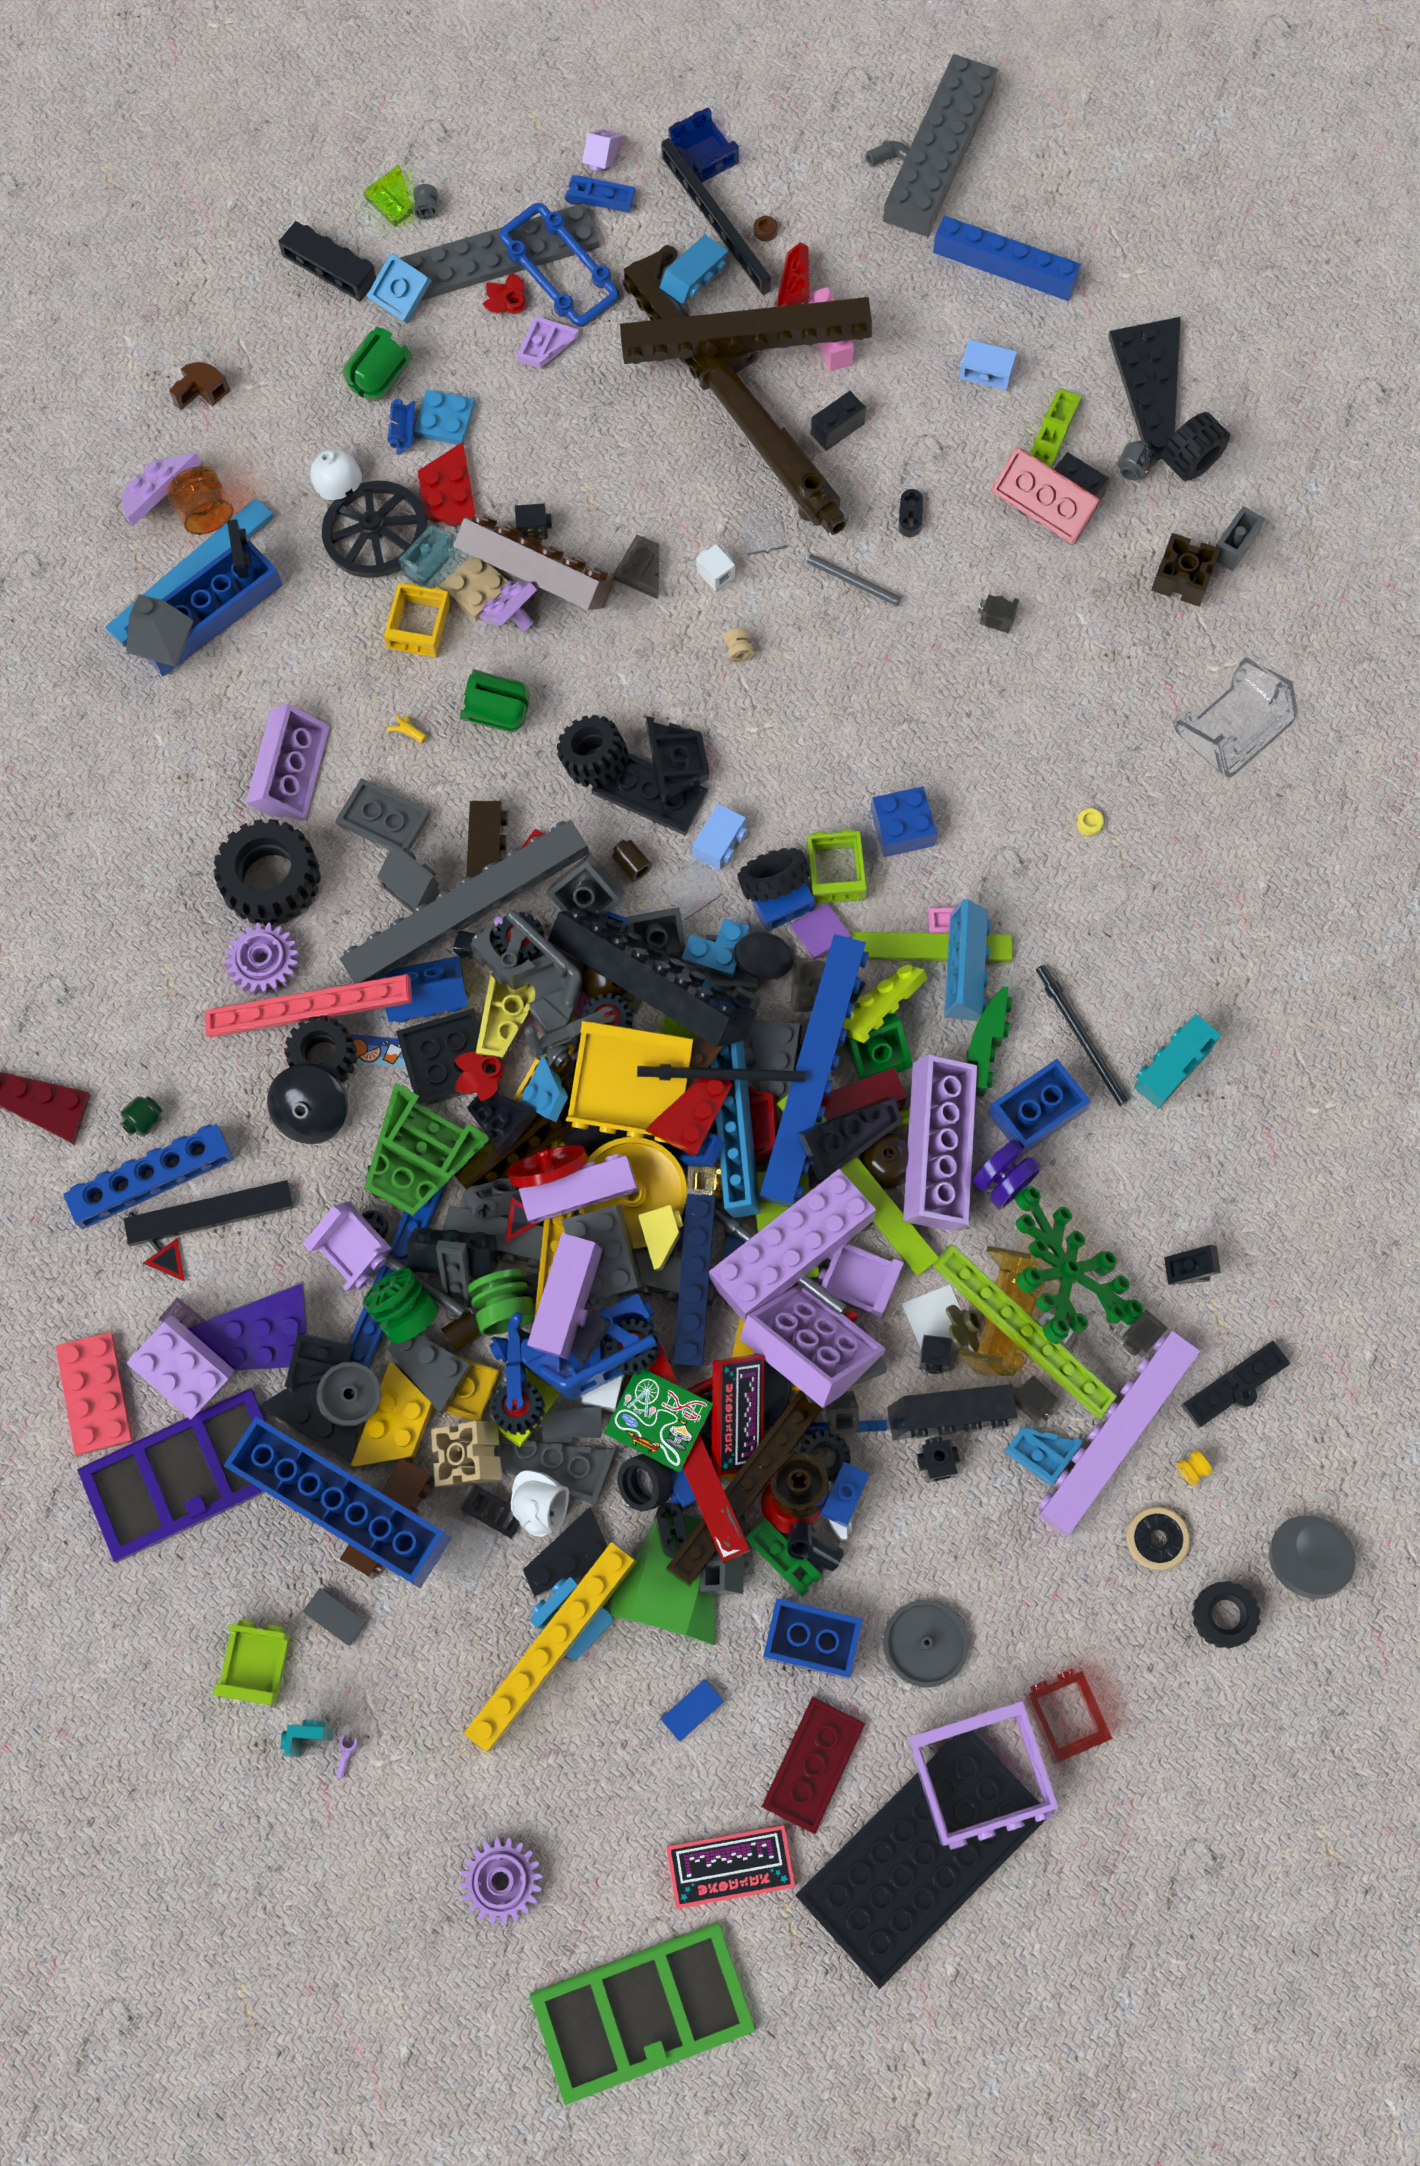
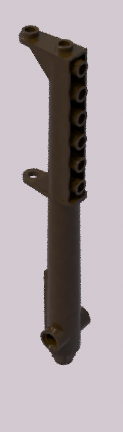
M665 245L658 252L642 260L635 261L630 266L624 268V289L628 294L634 296L641 311L645 310L650 320L690 316L675 298L659 288L663 268L672 263L678 255L677 250L670 245ZM757 350L715 354L713 356H696L686 359L679 358L681 362L684 361L688 365L691 375L695 379H699L702 390L709 388L712 390L796 501L799 516L803 520L811 521L816 526L822 525L826 532L832 535L841 532L847 525V520L844 518L845 515L840 510L841 498L784 427L780 428L736 374L756 360L758 356Z

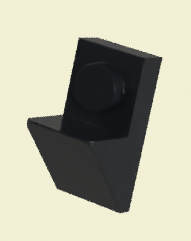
M1207 1245L1164 1257L1169 1285L1210 1281V1276L1221 1273L1217 1246Z

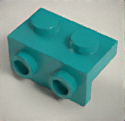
M303 1720L302 1726L287 1725V1731H283L281 1736V1749L284 1750V1756L300 1757L303 1739L332 1741L333 1729L325 1728L326 1722L316 1720Z

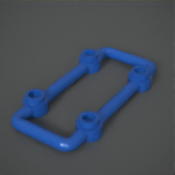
M534 203L501 228L499 237L507 247L509 260L513 263L522 264L554 301V310L557 315L568 317L576 326H584L618 300L619 290L611 281L609 268L603 265L598 266L564 227V218L560 213L551 212L542 203ZM537 213L545 219L546 231L552 235L558 234L592 273V283L594 286L605 288L609 293L608 296L582 316L575 312L572 298L569 295L560 294L528 258L525 244L518 240L514 241L509 236V234Z

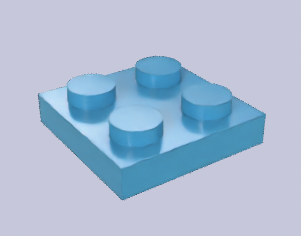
M390 253L367 297L402 321L408 323L432 280L396 255Z
M426 389L414 429L415 437L454 445L464 444L475 407L474 398Z

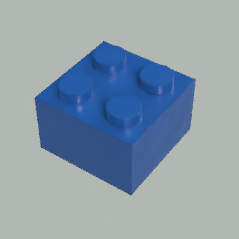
M924 786L872 797L871 814L883 857L935 846L937 832Z

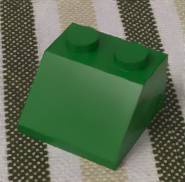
M887 1013L882 1018L884 1024L878 1030L872 1028L868 1032L870 1038L865 1043L847 1036L845 1037L844 1041L860 1080L893 1068L898 1073L913 1067L903 1026L895 1013Z

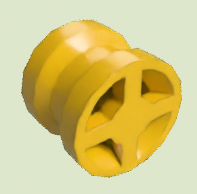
M1198 1450L1191 1452L1187 1460L1182 1459L1176 1463L1181 1475L1193 1487L1199 1483L1201 1477H1208L1213 1473L1209 1462Z

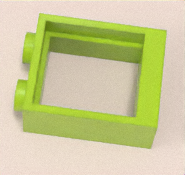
M845 829L838 833L827 834L826 832L819 831L812 835H807L808 866L811 873L810 886L815 904L865 900L866 881L860 831ZM853 848L856 881L818 884L815 851Z

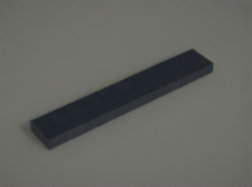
M285 1180L123 1219L128 1245L131 1247L289 1210L294 1207L289 1182Z

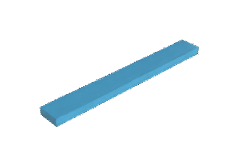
M255 498L230 520L237 519L240 528L246 529L247 537L250 539L269 523L274 516L269 509ZM227 523L143 595L162 600L228 550L231 544ZM135 601L105 626L106 630L123 647L127 645L128 636L124 627L129 624V615Z

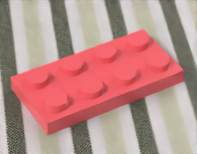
M108 1332L56 1345L75 1455L80 1456L133 1442L114 1334Z

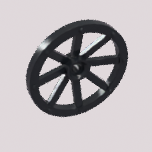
M378 480L360 483L354 492L352 489L345 493L346 497L334 500L328 508L322 523L324 547L331 560L340 569L354 576L377 578L393 574L414 560L426 540L428 525L422 504L409 489L394 482ZM373 493L394 495L377 512L375 511ZM365 495L366 512L364 514L346 507L355 499ZM402 500H405L416 513V515L385 517ZM339 514L359 522L333 533V527ZM417 524L416 533L411 543H408L387 528V526ZM361 532L347 557L341 556L333 543ZM383 536L404 550L401 555L384 563L379 540ZM367 539H370L372 542L376 565L354 563Z

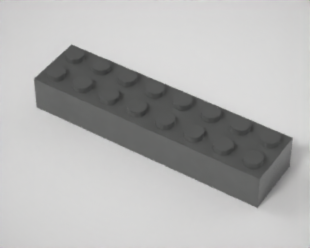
M956 54L952 55L885 201L883 222L928 237L995 89L997 68Z

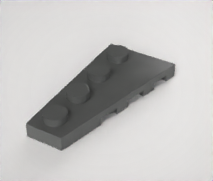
M499 1438V1445L495 1446L494 1456L500 1457L501 1471L514 1476L526 1470L545 1473L561 1484V1486L568 1487L569 1496L595 1506L616 1454V1450L611 1449L601 1450L582 1446L573 1447L554 1443H536L535 1441H525L520 1448L506 1438Z

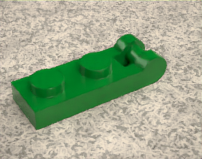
M766 1518L745 1538L746 1542L801 1597L808 1592L807 1588L813 1582L817 1583L823 1577L807 1559L796 1560L789 1556L787 1552L788 1540ZM801 1567L805 1574L798 1580L793 1573Z

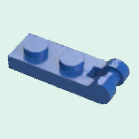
M573 175L569 182L570 189L566 191L565 200L569 204L584 203L630 213L636 192L635 187Z

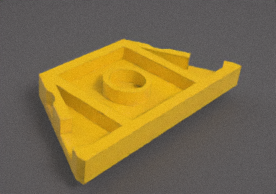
M389 1362L380 1385L381 1399L376 1411L368 1418L351 1463V1466L354 1468H363V1466L377 1463L379 1465L387 1464L401 1458L404 1460L415 1459L433 1410V1404L394 1363Z

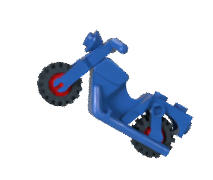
M638 1293L633 1296L627 1295L608 1309L602 1308L593 1313L592 1317L586 1320L587 1340L581 1345H573L569 1360L529 1347L527 1343L531 1333L522 1330L520 1326L523 1321V1315L520 1312L514 1313L507 1324L508 1339L494 1336L492 1337L494 1343L489 1345L495 1359L499 1360L502 1358L503 1362L506 1363V1386H498L499 1392L497 1394L493 1393L492 1398L494 1401L490 1402L491 1413L497 1424L505 1432L509 1431L513 1435H516V1432L524 1435L528 1429L532 1432L535 1430L533 1427L535 1424L538 1426L541 1424L540 1417L545 1415L543 1410L545 1402L538 1389L527 1381L526 1369L561 1395L572 1400L593 1391L625 1373L632 1375V1372H635L636 1375H639L643 1369L646 1372L649 1371V1366L651 1364L654 1366L657 1363L656 1357L661 1355L659 1351L660 1343L652 1329L654 1324L651 1317L655 1313L649 1301L642 1302ZM603 1339L606 1342V1347L608 1349L607 1353L609 1355L606 1358H604L605 1354L603 1347Z

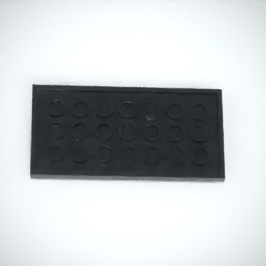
M973 1731L953 1736L926 1763L948 1833L1040 1804ZM917 1772L795 1896L880 1990L1045 1820L1036 1822L1035 1817L1023 1820L1025 1825L1023 1827L1007 1831L1006 1826L994 1829L995 1836L979 1840L977 1835L966 1838L967 1845L950 1850L949 1844L941 1846Z

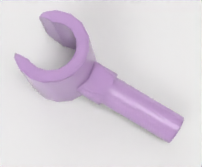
M346 1734L339 1741L342 1755L336 1777L342 1779L348 1759L351 1754L357 1751L359 1745L355 1737L353 1746L345 1748Z

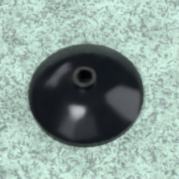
M297 1064L286 1068L273 1080L267 1095V1107L274 1125L286 1137L299 1143L317 1144L332 1138L342 1128L348 1114V1099L342 1084L331 1072L313 1064ZM298 1106H303L305 1113H301Z

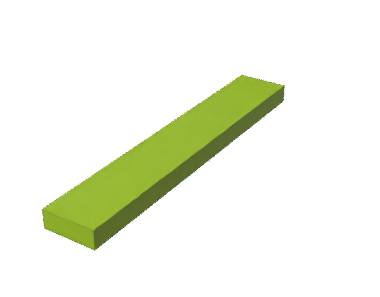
M851 932L852 939L866 942L864 951L869 952L867 960L947 962L949 933ZM989 934L986 937V945L990 947L988 961L985 962L1011 963L1012 934Z

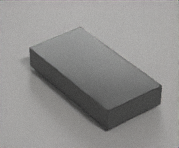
M322 1588L318 1589L302 1611L348 1646H351L367 1623V1621Z

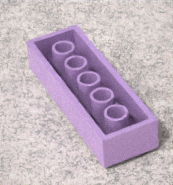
M927 1055L913 1062L908 1134L909 1156L906 1170L903 1222L954 1231L968 1225L977 1065L933 1055Z
M838 1169L709 1271V1282L745 1322L748 1314L783 1294L803 1276L872 1223L875 1219L876 1209L845 1174Z

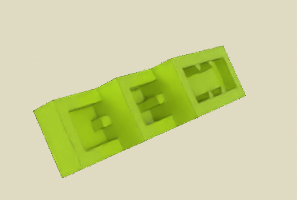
M1058 388L1044 417L1043 424L1030 454L1050 467L1053 466L1082 396Z

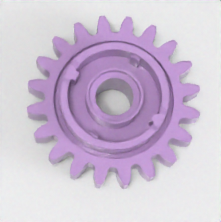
M259 922L256 924V930L254 931L247 925V934L245 935L237 931L236 934L239 940H229L234 949L225 950L229 959L224 960L226 967L229 968L226 972L229 977H233L232 981L235 986L241 984L243 992H246L251 987V991L255 996L259 989H262L264 995L267 996L270 987L276 993L279 992V983L287 987L288 983L285 978H295L291 969L299 968L295 959L300 958L298 951L295 950L297 945L295 941H291L290 933L283 934L281 926H278L273 931L271 923H268L265 929H262ZM260 956H268V958L264 962H256Z
M495 1838L493 1848L488 1841H484L483 1853L479 1849L474 1848L473 1853L476 1859H465L466 1864L470 1866V1870L460 1871V1874L467 1877L468 1881L460 1884L459 1888L469 1890V1893L463 1896L462 1900H473L469 1911L471 1912L479 1908L481 1910L478 1917L479 1920H482L489 1914L490 1924L493 1925L497 1917L500 1916L502 1924L506 1925L508 1923V1915H511L517 1922L520 1920L519 1910L525 1914L530 1913L527 1902L537 1904L538 1900L532 1895L533 1891L539 1892L543 1889L535 1884V1880L543 1877L541 1873H534V1869L540 1865V1861L530 1863L529 1859L534 1852L531 1850L523 1854V1842L519 1843L514 1849L512 1838H508L505 1846H502L500 1838ZM498 1872H504L509 1877V1885L505 1890H499L494 1885V1877Z

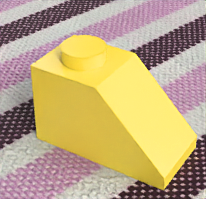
M671 1205L638 1215L651 1261L656 1271L663 1270L681 1236L680 1227L684 1226L680 1211H674Z

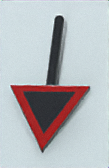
M510 1196L505 1243L538 1224L528 1222L523 1204Z
M129 1212L128 1215L130 1217L134 1216L135 1214L133 1212ZM175 1239L163 1249L156 1241L150 1242L157 1253L143 1262V1264L185 1282L178 1239Z

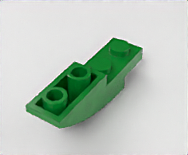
M1002 987L986 1006L971 1040L966 1063L977 1065L975 1094L977 1096H984L986 1089L992 1087L993 1072H989V1062L994 1063L996 1046L1000 1047L1003 1038H1008L1010 1022H1005L1006 1013L1011 1012L1012 997L1008 996L1009 987Z

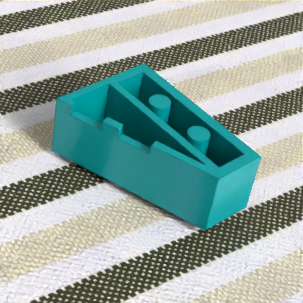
M1195 1014L1183 1028L1180 1026L1170 1038L1172 1041L1167 1047L1162 1046L1153 1056L1155 1061L1150 1067L1144 1065L1135 1077L1138 1081L1134 1088L1159 1109L1212 1051L1221 1034Z

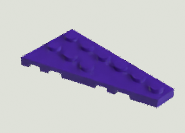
M303 1281L254 1302H249L214 1316L199 1324L189 1326L187 1329L235 1371L289 1367L298 1332L308 1334Z

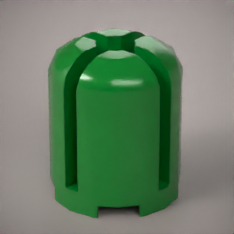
M376 327L368 333L344 364L342 371L345 381L354 393L375 402L386 396L413 359L407 346L404 345L401 348L390 338L392 333L381 327Z
M472 669V674L469 675L464 693L465 707L464 710L461 709L460 719L510 733L517 732L524 724L525 714L530 702L528 686L522 681Z

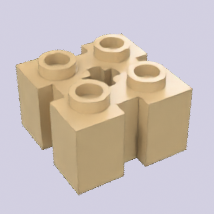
M472 1421L458 1424V1426L431 1429L433 1452H438L439 1463H434L435 1487L457 1488L475 1485V1483L502 1480L500 1457L494 1456V1446L499 1445L497 1422Z

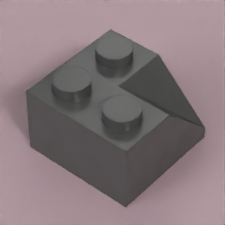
M590 852L554 881L546 894L561 911H568L572 908L583 909L590 906L600 910L601 915L604 916L622 901L625 892Z

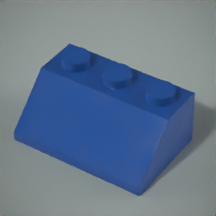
M459 956L401 967L383 977L389 978L406 974L411 977L412 1003L386 1007L389 1022L402 1023L414 1017H431L438 1012L447 1010L455 1012L468 1006L467 991Z

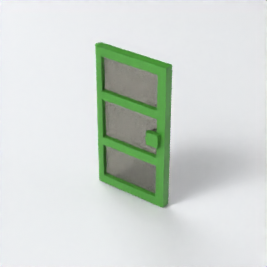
M718 1921L530 1993V2001L534 2007L564 2105L756 2031L721 1931L722 1926Z

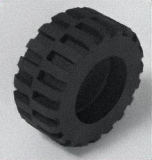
M262 819L254 820L253 825L248 826L245 823L239 826L240 831L237 833L232 831L227 835L228 842H222L218 848L221 855L217 854L215 856L214 865L216 868L213 872L221 895L229 908L234 910L237 916L242 919L247 917L249 922L253 924L263 921L265 926L268 923L273 925V921L278 920L282 924L288 922L287 918L292 915L295 918L301 915L300 909L302 907L308 908L311 905L312 900L310 897L317 895L319 890L317 883L320 882L321 874L318 869L319 863L309 841L306 840L300 830H294L293 826L286 822L280 825L278 820L269 819L268 823H264ZM270 855L282 856L290 860V871L287 877L277 886L258 890L245 885V874L256 860Z

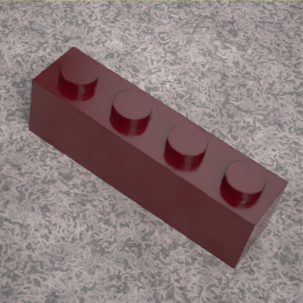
M893 1068L830 1091L829 1097L823 1096L820 1106L826 1107L823 1116L828 1121L885 1097L894 1098L898 1109L902 1110L903 1105L906 1104L907 1096L897 1072Z

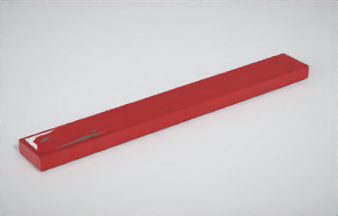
M660 1343L659 1351L661 1355L656 1357L657 1363L654 1366L652 1364L649 1366V1372L679 1386ZM698 1434L682 1468L723 1563H726L750 1552L702 1438Z

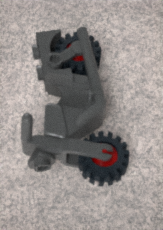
M511 910L507 916L502 918L503 923H498L495 934L493 927L489 925L485 930H480L473 937L471 943L474 953L472 955L473 959L481 967L486 965L492 970V977L500 985L505 983L514 990L528 984L534 987L535 999L530 1003V1012L545 1034L539 1039L533 1026L529 1025L525 1028V1035L530 1046V1054L534 1058L547 1054L550 1067L556 1065L561 1067L570 1057V1054H568L570 1050L569 1045L580 1044L582 1033L580 1031L582 1021L584 1020L632 1028V1012L628 1008V1003L625 1000L621 1001V997L618 995L615 998L612 997L611 993H607V997H603L600 994L597 995L598 999L592 998L589 1000L590 1004H586L584 1007L585 1012L582 1014V1018L572 1022L583 991L581 973L545 939L543 927L538 919L534 920L533 915L528 914V916H525L524 912H519L518 914L515 910ZM494 940L496 942L499 954L502 955L501 957L496 953V951L492 947V943L494 942Z

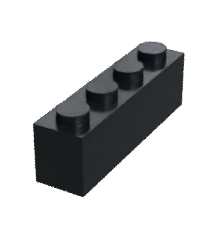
M295 221L278 241L284 258L358 301L364 298L376 280L374 266L369 260L359 258L348 248L340 247L327 236H321L308 225H302Z

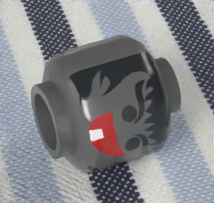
M1144 441L1128 443L1124 447L1117 463L1121 475L1133 481L1144 478L1154 462L1155 455L1150 449V445Z

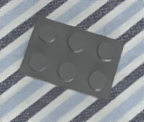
M361 778L335 822L338 826L388 850L394 844L402 850L404 848L410 850L431 814L430 810Z

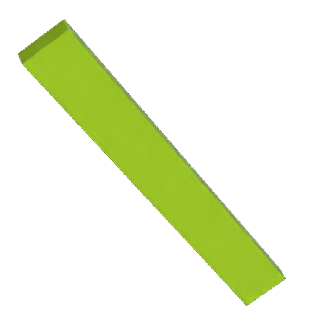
M788 1095L777 1103L783 1112ZM824 1116L821 1123L827 1121ZM857 1157L840 1169L876 1209L873 1224L916 1277L937 1261L939 1257L911 1223L903 1222V1213Z
M953 1244L948 1245L932 1267L1097 1419L1102 1418L1117 1395L1060 1343L1053 1344L1049 1342L1044 1336L1043 1327L959 1249Z

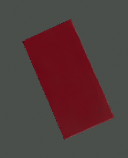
M812 1697L761 1807L816 1834L865 1723Z

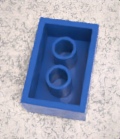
M1056 1059L993 1102L988 1114L1009 1142L1016 1140L1025 1149V1154L1083 1114L1091 1101L1060 1061Z
M776 1598L763 1659L849 1680L863 1619Z

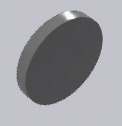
M1315 1516L1291 1518L1277 1529L1270 1541L1269 1562L1278 1580L1297 1595L1310 1599L1332 1597L1341 1592L1353 1576L1355 1570L1353 1547L1346 1535L1337 1526L1325 1519Z
M920 1600L903 1606L889 1620L884 1632L883 1650L888 1665L901 1680L913 1686L930 1688L950 1681L962 1669L968 1654V1635L963 1622L953 1610L939 1602Z

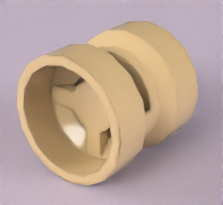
M733 628L723 635V641L725 646L729 648L728 656L732 663L747 661L754 655L753 647L748 643L749 635L746 628Z

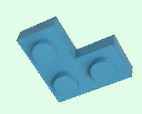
M724 919L716 942L690 935L682 956V962L733 978L737 967L734 959V947L742 937L748 935L749 926Z

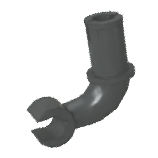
M884 140L880 146L867 151L865 158L871 167L888 158L899 157L904 161L909 148L898 141Z

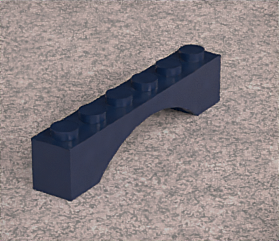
M687 1194L674 1351V1364L703 1366L709 1271L716 1208L715 1196Z

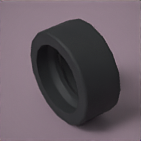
M644 1454L626 1460L621 1465L617 1477V1484L622 1498L632 1509L640 1512L649 1511L664 1504L669 1500L672 1493L673 1481L668 1467ZM638 1467L643 1468L651 1478L653 1485L652 1497H648L643 1493L638 1484Z

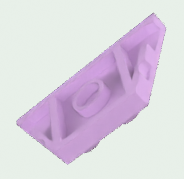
M196 453L151 462L145 467L144 472L138 478L131 480L127 484L126 489L121 495L125 517L132 526L201 462Z

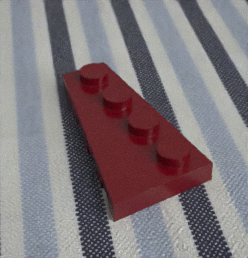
M0 1072V1108L75 1145L91 1096L89 1092Z

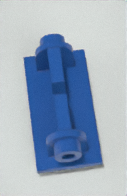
M395 399L390 404L389 420L393 422L389 424L387 441L391 447L397 448V455L410 448L414 442L415 401L405 405L402 400Z

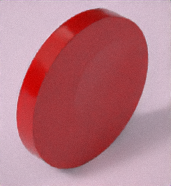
M581 1145L545 1148L513 1164L508 1169L507 1174L511 1185L514 1187L539 1186L575 1173L586 1165L588 1157L585 1148Z

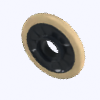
M1164 1507L1143 1509L1132 1518L1127 1528L1126 1539L1131 1555L1139 1564L1148 1569L1163 1571L1174 1568L1183 1561L1188 1553L1190 1534L1187 1525L1177 1513ZM1155 1530L1163 1532L1166 1536V1542L1161 1547H1157L1151 1542L1150 1536Z

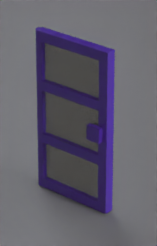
M252 1388L198 1412L191 1420L187 1417L77 1469L113 1562L118 1563L265 1493L223 1466L254 1418L258 1417L266 1422Z

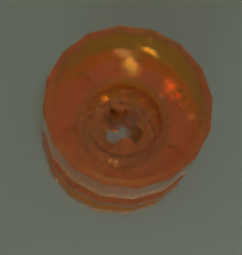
M198 466L189 468L175 476L168 485V495L178 511L186 531L191 534L203 535L220 529L233 516L234 508L223 490L215 470L210 467Z

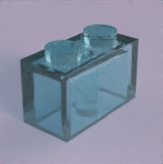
M431 524L399 558L403 575L420 587H424L455 553L452 538Z

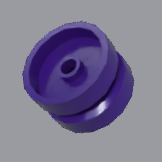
M1011 1140L997 1151L972 1180V1184L981 1192L989 1191L996 1186L991 1192L990 1201L999 1210L1015 1199L1016 1193L1022 1188L1027 1187L1043 1167L1033 1157L1025 1158L1017 1165L1023 1157L1025 1149L1016 1140Z

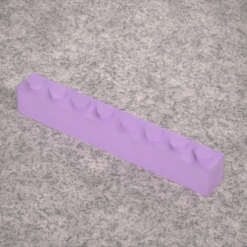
M1171 1331L1167 1337L1163 1334L1159 1337L1152 1347L1156 1350L1151 1359L1148 1357L1144 1358L1136 1369L1140 1375L1135 1382L1131 1379L1128 1380L1120 1392L1124 1395L1119 1404L1113 1402L1104 1414L1108 1418L1102 1427L1099 1424L1095 1426L1088 1436L1092 1440L1086 1450L1080 1447L1071 1461L1076 1464L1071 1471L1064 1470L1055 1482L1059 1486L1053 1495L1048 1492L1038 1505L1043 1509L1038 1516L1065 1537L1075 1528L1199 1354V1349L1174 1331Z

